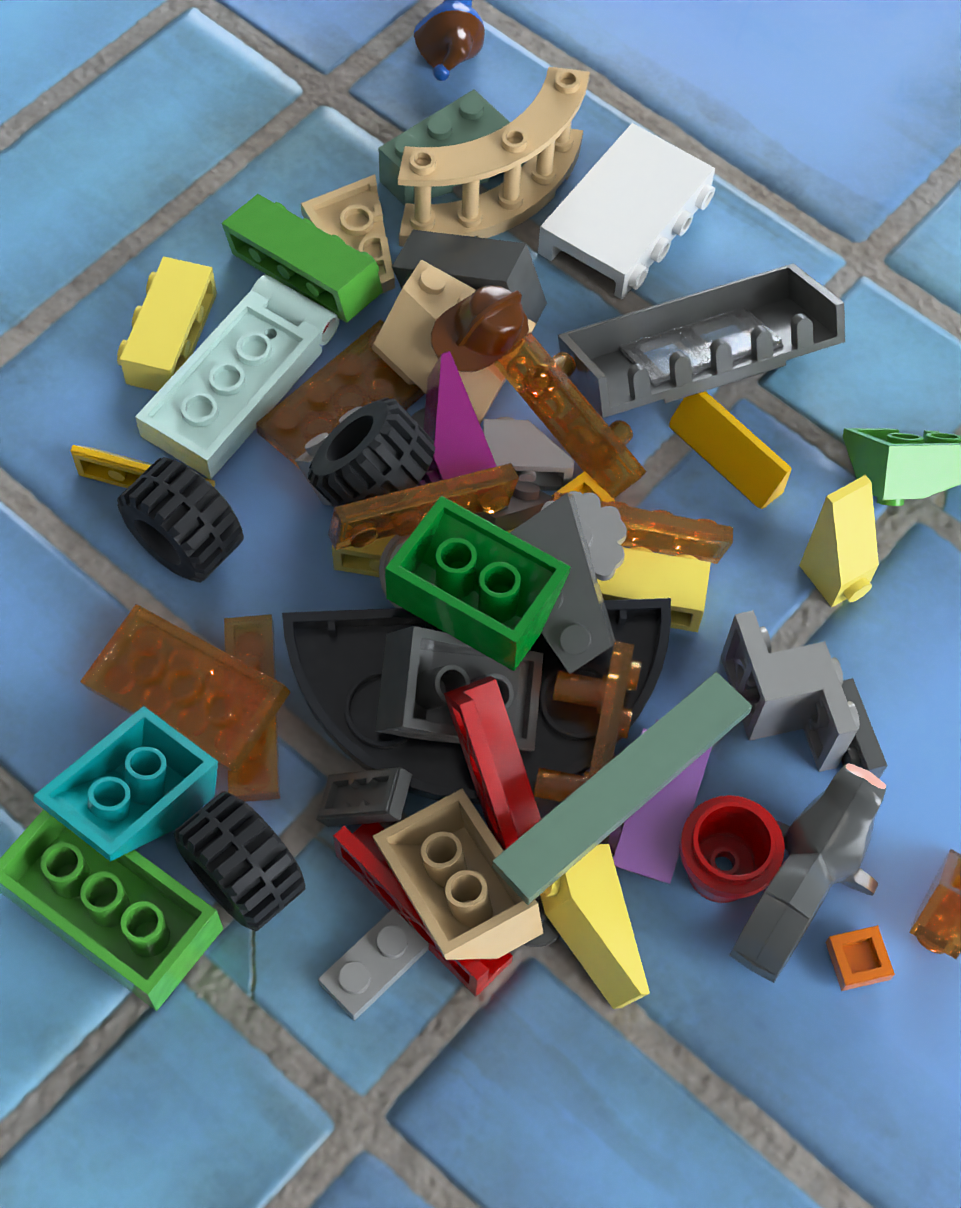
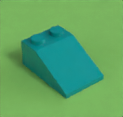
M143 706L34 795V802L111 862L179 828L215 796L218 761Z

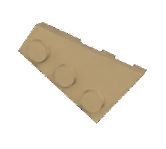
M375 174L301 203L302 216L313 222L317 228L330 235L339 236L345 244L359 252H367L375 259L379 266L378 275L383 289L382 293L395 288V276L383 223V213L379 201Z

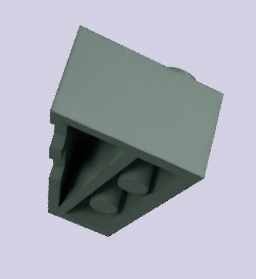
M473 89L378 148L379 180L404 206L405 203L414 204V186L398 185V175L405 146L442 147L457 145L487 136L510 122ZM489 178L480 180L479 184L489 182ZM457 185L431 187V198L452 193L453 187Z

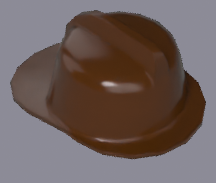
M489 285L477 289L472 295L446 310L435 321L431 331V345L437 358L439 359L442 353L450 351L458 371L476 372L489 367L508 353L517 349L526 340L529 331L528 318L521 304V293L518 290L511 292L501 286Z

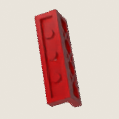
M488 676L446 692L444 696L487 826L503 851H505L541 820V816L497 680L492 676Z
M379 823L362 824L354 833H351L343 826L333 835L336 857L390 911L394 908L429 943V950L475 997L479 995L512 962L513 955L509 952L498 959L445 960L374 842L373 835L383 831L384 828Z

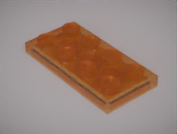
M381 319L256 423L257 433L297 467L295 459L306 452L305 445L319 434L331 433L340 424L339 419L351 409L359 406L363 407L382 398H393L407 410L425 394L416 384L409 385L371 349L384 324V321Z
M135 604L80 681L88 690L132 715L145 706L216 759L218 765L236 774L291 693L283 683Z

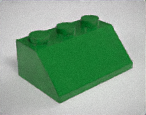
M440 496L386 566V599L510 670L515 671L540 636L570 573L571 566L449 499Z

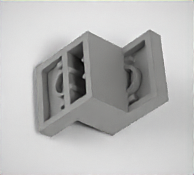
M754 610L735 614L720 657L729 684L752 705L750 714L742 720L748 740L804 729L818 772L837 768L860 725L856 706L852 701H847L842 688L843 673L839 661L835 657L831 658L825 641L771 653L769 633L764 626L759 627Z

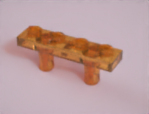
M529 332L494 363L580 468L586 471L613 499L637 482L647 472L626 447L633 437L631 427L622 420H616L608 426L568 378L576 369V363L570 354L559 352L551 357L533 334Z
M614 641L608 675L604 674L603 679L558 671L553 700L597 708L596 713L600 714L590 772L585 771L584 776L539 767L534 797L562 802L616 757L614 755L618 737L628 738L633 709L623 708L627 689L637 690L642 661L632 660L634 644Z

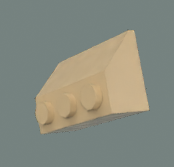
M463 789L373 835L374 842L445 960L498 959L543 934L539 906L536 899L527 905L492 868V861L503 852V849Z

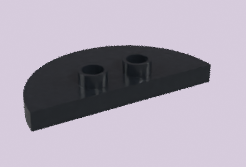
M671 598L604 600L616 644L571 674L568 673L542 633L530 648V651L544 653L535 750H519L534 796L557 788L591 768L621 741L635 723L651 697L663 668L671 626ZM403 608L282 613L285 643L300 692L320 726L347 756L366 771L402 767L412 774L408 789L409 793L439 801L463 789L472 804H480L461 744L420 740L375 732L386 634L412 626L440 632L444 631Z

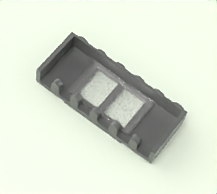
M793 263L559 334L558 341L563 377L589 407L602 418L659 400H664L666 404L786 366V360L844 343V302Z

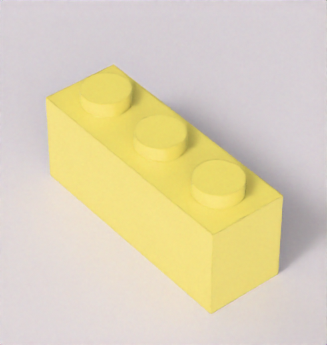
M163 256L157 272H151L146 286V298L142 306L138 305L135 308L132 317V331L128 340H122L117 353V363L122 367L127 385L158 392L193 354L217 295L212 267Z

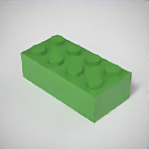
M44 809L0 858V893L156 1011L223 930L221 920L215 908L140 853L133 850L110 862Z

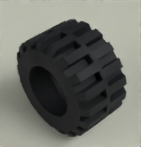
M382 398L378 401H373L350 414L326 437L311 461L308 472L309 483L349 523H366L394 508L418 485L433 460L432 457L435 453L434 441L397 400Z
M163 457L156 460L117 499V506L124 523L142 547L167 569L190 581H204L244 539L241 525L223 496L200 474L170 458Z
M223 791L173 833L178 851L202 885L238 923L251 930L258 931L306 889L302 871L282 840L252 807L231 793Z

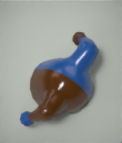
M444 0L443 3L433 9L415 26L414 38L420 54L434 68V77L439 81H445L450 75V70L458 64L474 58L481 51L484 44L485 29L480 15L472 8V0Z

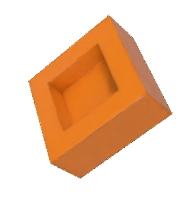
M878 925L829 936L825 942L841 991L888 981L895 975Z

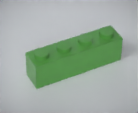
M257 194L221 223L233 255L335 313L339 319L346 323L383 292L378 275L379 266L370 254L359 252L345 244L339 236L330 235L317 228L309 219H302L289 212L279 202L274 203Z

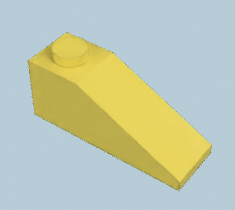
M866 475L826 496L799 565L831 607L846 599L851 603L863 597L872 588L870 582L879 565L872 483Z
M598 844L541 893L540 897L547 918L611 1007L618 1009L650 994L610 846L609 844Z

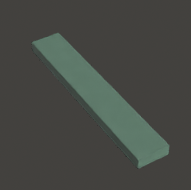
M715 672L492 861V868L529 905L750 714L752 705L719 673Z

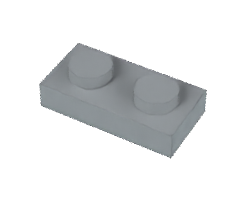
M393 908L318 978L319 985L355 1021L429 950V943Z

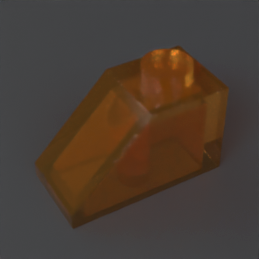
M950 849L915 915L909 933L916 936L920 944L926 949L937 954L946 953L954 959H957L961 953V854Z

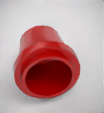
M732 795L714 797L698 805L687 818L679 842L680 857L688 873L691 885L702 897L717 903L733 902L740 898L755 895L765 889L781 867L785 851L782 831L775 818L760 804L744 797ZM725 857L731 861L733 868L726 871L721 870L717 867L715 859Z

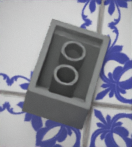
M412 626L387 633L375 732L420 740L460 744L444 693L492 676L497 680L519 750L534 751L544 653L529 650L516 670L512 671L445 632Z

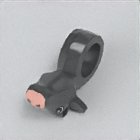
M850 763L844 765L831 780L825 791L805 808L791 826L776 820L782 831L784 848L788 851L789 857L784 861L768 885L730 953V956L772 983L776 981L833 884L842 883L867 895H874L878 887V882L860 868L871 840L875 816L886 792V784L869 770Z

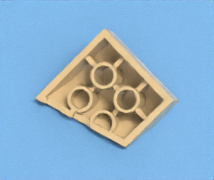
M420 260L398 295L371 349L409 385L416 384L426 394L428 376L438 361L431 345V331L435 321L446 310L472 295L476 290L429 263ZM528 319L529 331L526 340L517 349L508 353L489 367L476 372L458 371L479 424L483 421L519 359L536 326L535 322Z

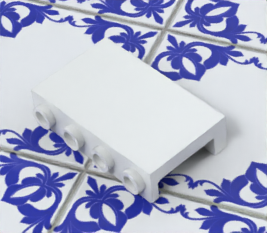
M632 123L540 226L538 254L552 261L561 250L613 279L616 282L614 296L622 300L632 288L637 290L642 285L648 274L649 267L654 261L659 263L664 259L673 238L676 235L682 236L689 228L694 213L699 208L704 210L708 206L715 192V188L712 186L715 168Z

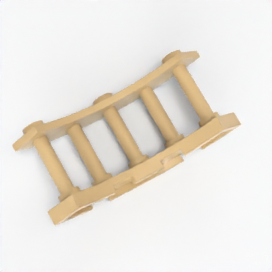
M548 67L542 88L528 108L512 122L487 136L457 145L442 147L405 146L398 175V185L414 186V204L405 203L399 233V246H404L412 230L489 238L523 223L547 205L555 197L557 188L565 179L568 180L579 157L583 130L571 129V122L586 94L590 72ZM504 172L503 183L485 193L479 194L480 180ZM462 184V200L431 204V187Z

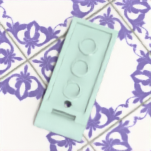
M266 274L261 276L251 291L135 416L140 436L209 479H212L320 356L322 346L326 345L337 331L339 318L335 313Z

